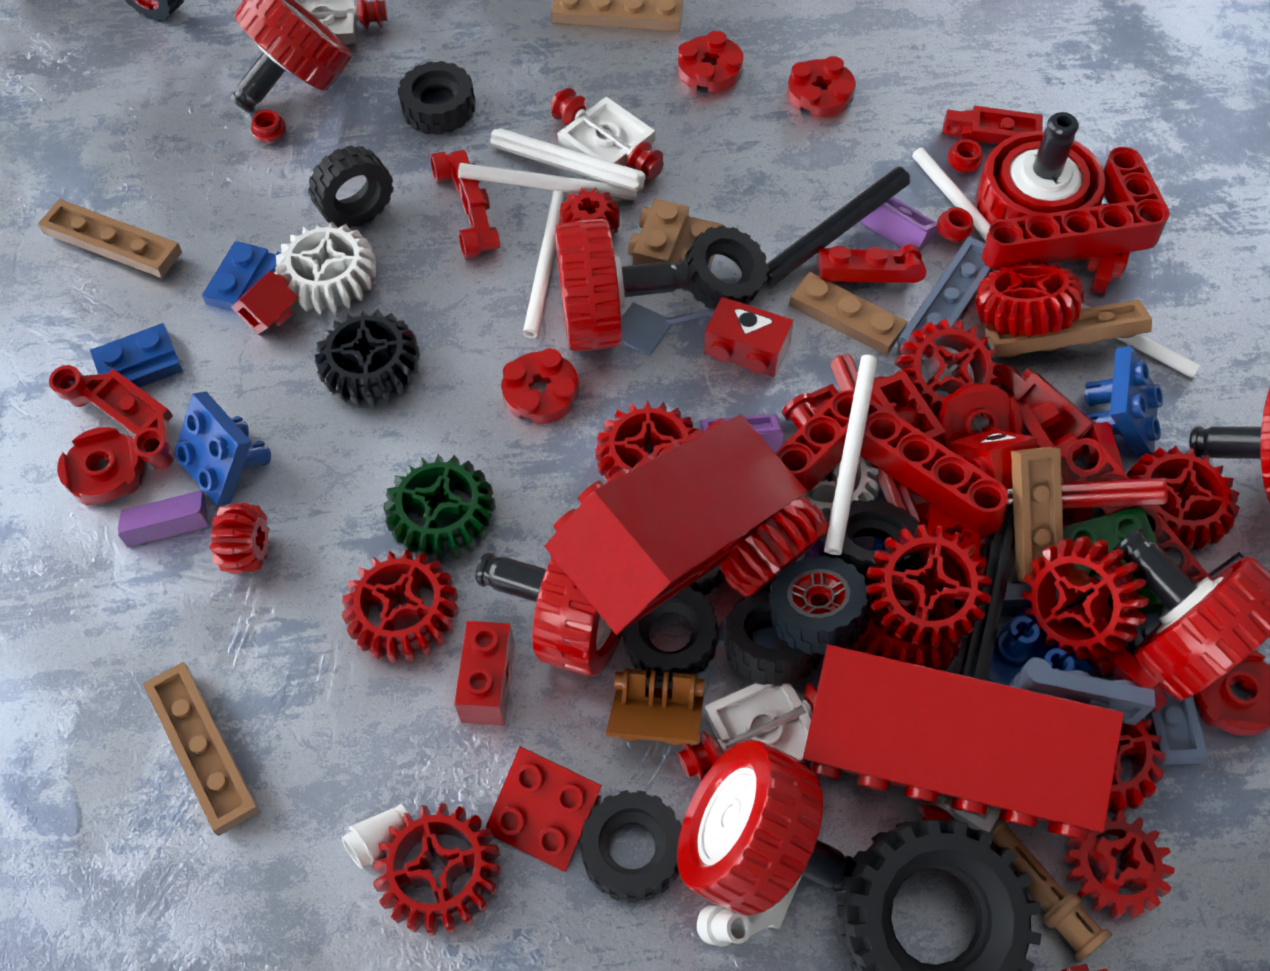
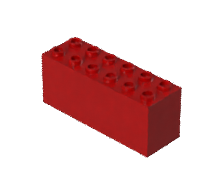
M741 414L726 422L723 418H719L704 432L701 429L694 431L681 445L678 441H674L662 450L657 458L653 453L647 455L634 466L632 471L626 466L616 472L605 485L600 480L590 485L579 495L578 500L581 505L578 509L574 508L568 511L555 522L553 527L557 532L544 547L617 635L722 564L725 558L741 542L749 537L752 532L793 500L801 498L808 490Z
M827 644L803 754V763L811 764V769L818 776L838 780L840 772L858 776L856 785L887 791L888 784L904 787L903 796L927 803H936L937 796L952 799L951 808L976 815H986L987 808L1000 811V821L1025 827H1036L1038 820L1048 823L1047 832L1073 839L1087 840L1088 832L1104 833L1124 712Z

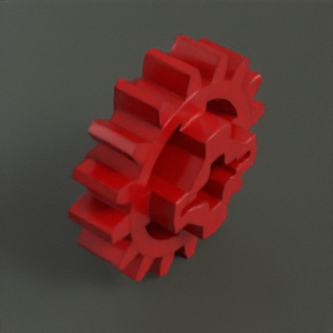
M1118 811L1111 821L1106 816L1104 833L1088 832L1087 840L1068 837L1066 841L1073 850H1068L1063 855V861L1074 865V869L1065 876L1067 881L1080 882L1082 887L1076 895L1081 899L1088 895L1094 898L1092 905L1094 912L1097 913L1105 905L1109 906L1112 919H1118L1123 916L1126 909L1132 919L1144 914V908L1152 911L1161 904L1158 896H1165L1172 888L1167 882L1162 880L1175 873L1174 867L1162 862V859L1170 854L1171 851L1168 847L1157 848L1154 841L1160 833L1157 830L1151 831L1148 834L1142 831L1143 819L1140 817L1132 824L1126 823L1124 811ZM1104 835L1119 836L1117 840L1113 841L1104 837L1100 840L1097 839V837ZM1120 852H1122L1119 858V869L1122 872L1114 878V875L1117 871V860L1114 857L1118 855ZM1124 887L1131 891L1136 889L1141 891L1131 895L1117 893L1120 888Z

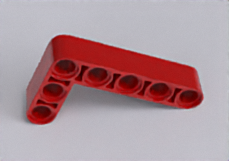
M1117 147L1110 151L1104 167V175L1106 177L1104 197L1108 205L996 221L989 228L981 255L982 261L990 269L999 271L1001 267L1011 268L1015 263L1018 265H1027L1029 262L1031 264H1041L1043 262L1052 264L1148 250L1157 245L1170 215L1169 208L1139 152L1129 147Z
M844 390L837 393L788 439L776 453L808 492L842 459L855 390ZM870 399L860 456L977 534L989 535L1000 530L1004 523L1008 502L1006 487ZM945 482H953V483H955V484H954V485H951V484H946ZM981 505H987V506H990V507H992V508L988 509V508H983V507H980V506H981Z
M1082 438L1071 443L1060 452L1061 477L1064 483L1106 481L1112 478L1130 480L1106 449L1096 440ZM1081 445L1093 446L1098 452V462L1090 469L1078 468L1073 462L1072 455L1074 450ZM1152 505L1101 507L1107 515L1136 507L1143 509L1153 519L1152 531L1161 550L1166 547L1177 548L1181 553V561L1178 567L1193 582H1200L1207 577L1210 580L1212 579Z

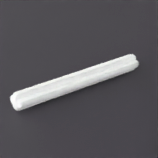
M502 128L494 129L491 133L490 144L494 148L630 191L642 190L644 186L645 174L642 171Z

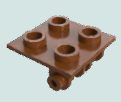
M625 668L624 672H615L614 690L616 692L606 736L620 737L626 741L642 739L664 741L671 745H698L705 679H696V674L673 673L672 689H669V672L665 671L663 688H656L655 670H651L649 687H646L647 670Z

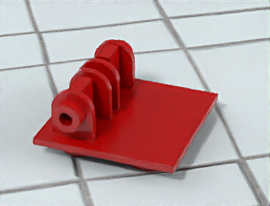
M519 746L485 828H490L495 838L566 872L582 835L585 819L588 820L595 805L598 806L601 802L602 796L599 795L602 785Z

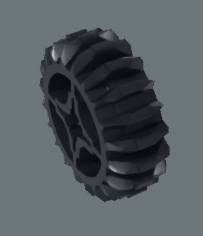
M362 309L360 316L354 318L347 313L345 322L341 323L334 320V330H323V341L316 342L317 354L314 356L319 379L326 386L327 391L331 395H337L338 399L343 403L351 399L352 403L358 407L364 400H367L374 407L376 399L383 398L389 403L390 394L394 392L402 395V385H412L413 374L419 373L418 361L420 360V350L417 345L416 336L412 330H409L405 321H397L393 313L384 317L379 309H377L373 315H368Z

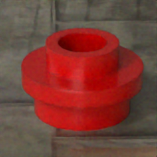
M273 110L259 111L252 118L251 132L254 138L259 141L273 142L282 137L286 131L284 119Z
M969 139L957 141L948 152V164L956 171L963 173L978 170L983 162V153L980 145Z
M953 207L939 216L936 224L937 230L949 241L963 242L973 232V218L966 210Z

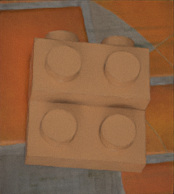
M655 198L651 208L644 207L641 212L639 227L642 230L640 235L632 234L628 246V255L633 256V265L666 261L678 263L685 258V254L701 232L704 233L707 228H717L718 226H724V224L689 216V206ZM715 255L710 257L708 261L709 269L711 268Z

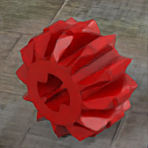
M596 187L591 192H586L581 188L579 195L568 193L566 202L561 203L559 210L560 223L604 219L609 224L612 237L614 233L618 232L620 227V210L617 201L612 200L609 192L599 194Z
M236 503L219 507L217 516H214L212 519V532L209 533L211 536L209 548L213 551L212 560L214 564L218 565L221 571L230 572L231 574H244L245 572L260 570L268 556L267 547L270 543L268 539L270 528L267 526L266 514L263 513L259 505H250V503Z

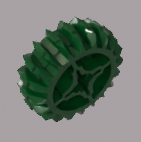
M437 454L433 463H428V461L421 457L420 467L415 469L409 465L406 466V477L395 475V487L387 488L386 496L388 501L384 503L383 510L387 519L385 520L387 528L392 532L394 541L398 545L404 544L405 550L407 549L412 554L419 551V554L423 552L429 557L432 553H435L437 559L442 562L447 552H452L459 559L461 554L460 548L464 546L474 551V538L485 540L487 535L485 527L493 526L494 522L492 514L496 509L495 499L492 498L494 493L491 484L486 482L485 474L481 469L475 471L473 464L469 460L460 465L459 459L455 455L448 462H444L443 458ZM455 489L466 493L472 499V502H465L462 497L456 496L454 493ZM409 513H417L419 518H423L425 520L424 527L412 522L409 519Z

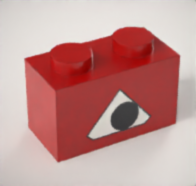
M721 297L705 329L704 354L710 355L718 361H728L746 367L754 373H764L775 377L791 343L794 320Z
M991 429L950 441L952 452L1004 485L1006 490L1013 488L1011 451L1038 448L1037 437Z

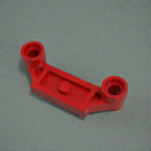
M465 150L453 151L447 155L445 152L430 154V164L435 181L441 182L452 178L471 227L458 231L463 257L465 259L478 257L480 252L500 248L498 231L496 227H489L486 210L490 209L486 189L479 188L480 180L458 178L460 163L476 164L469 163Z
M63 365L51 373L49 386L61 399L68 400L75 407H83L87 404L94 405L135 436L132 444L133 449L143 461L151 463L157 469H165L172 465L175 457L173 456L174 452L171 450L168 421L173 415L168 408L113 368L107 374L82 375L76 367Z

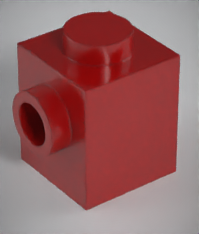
M270 270L244 293L231 308L257 334H260L273 322L278 327L294 313L290 306L299 297L288 287L290 282L285 277L275 274Z

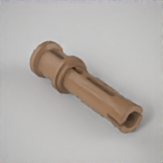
M1005 822L990 832V834L995 836L993 842L996 845L1010 848L1017 856L1012 862L1018 872H1027L1033 882L1032 885L1025 888L1026 891L1036 902H1039L1041 909L1046 913L1043 916L1046 920V925L1049 928L1055 927L1076 951L1074 957L1079 963L1113 935L1108 929L1102 930L1082 908L1083 900L1078 895L1075 896L1072 892L1067 894L1028 848L1015 836Z

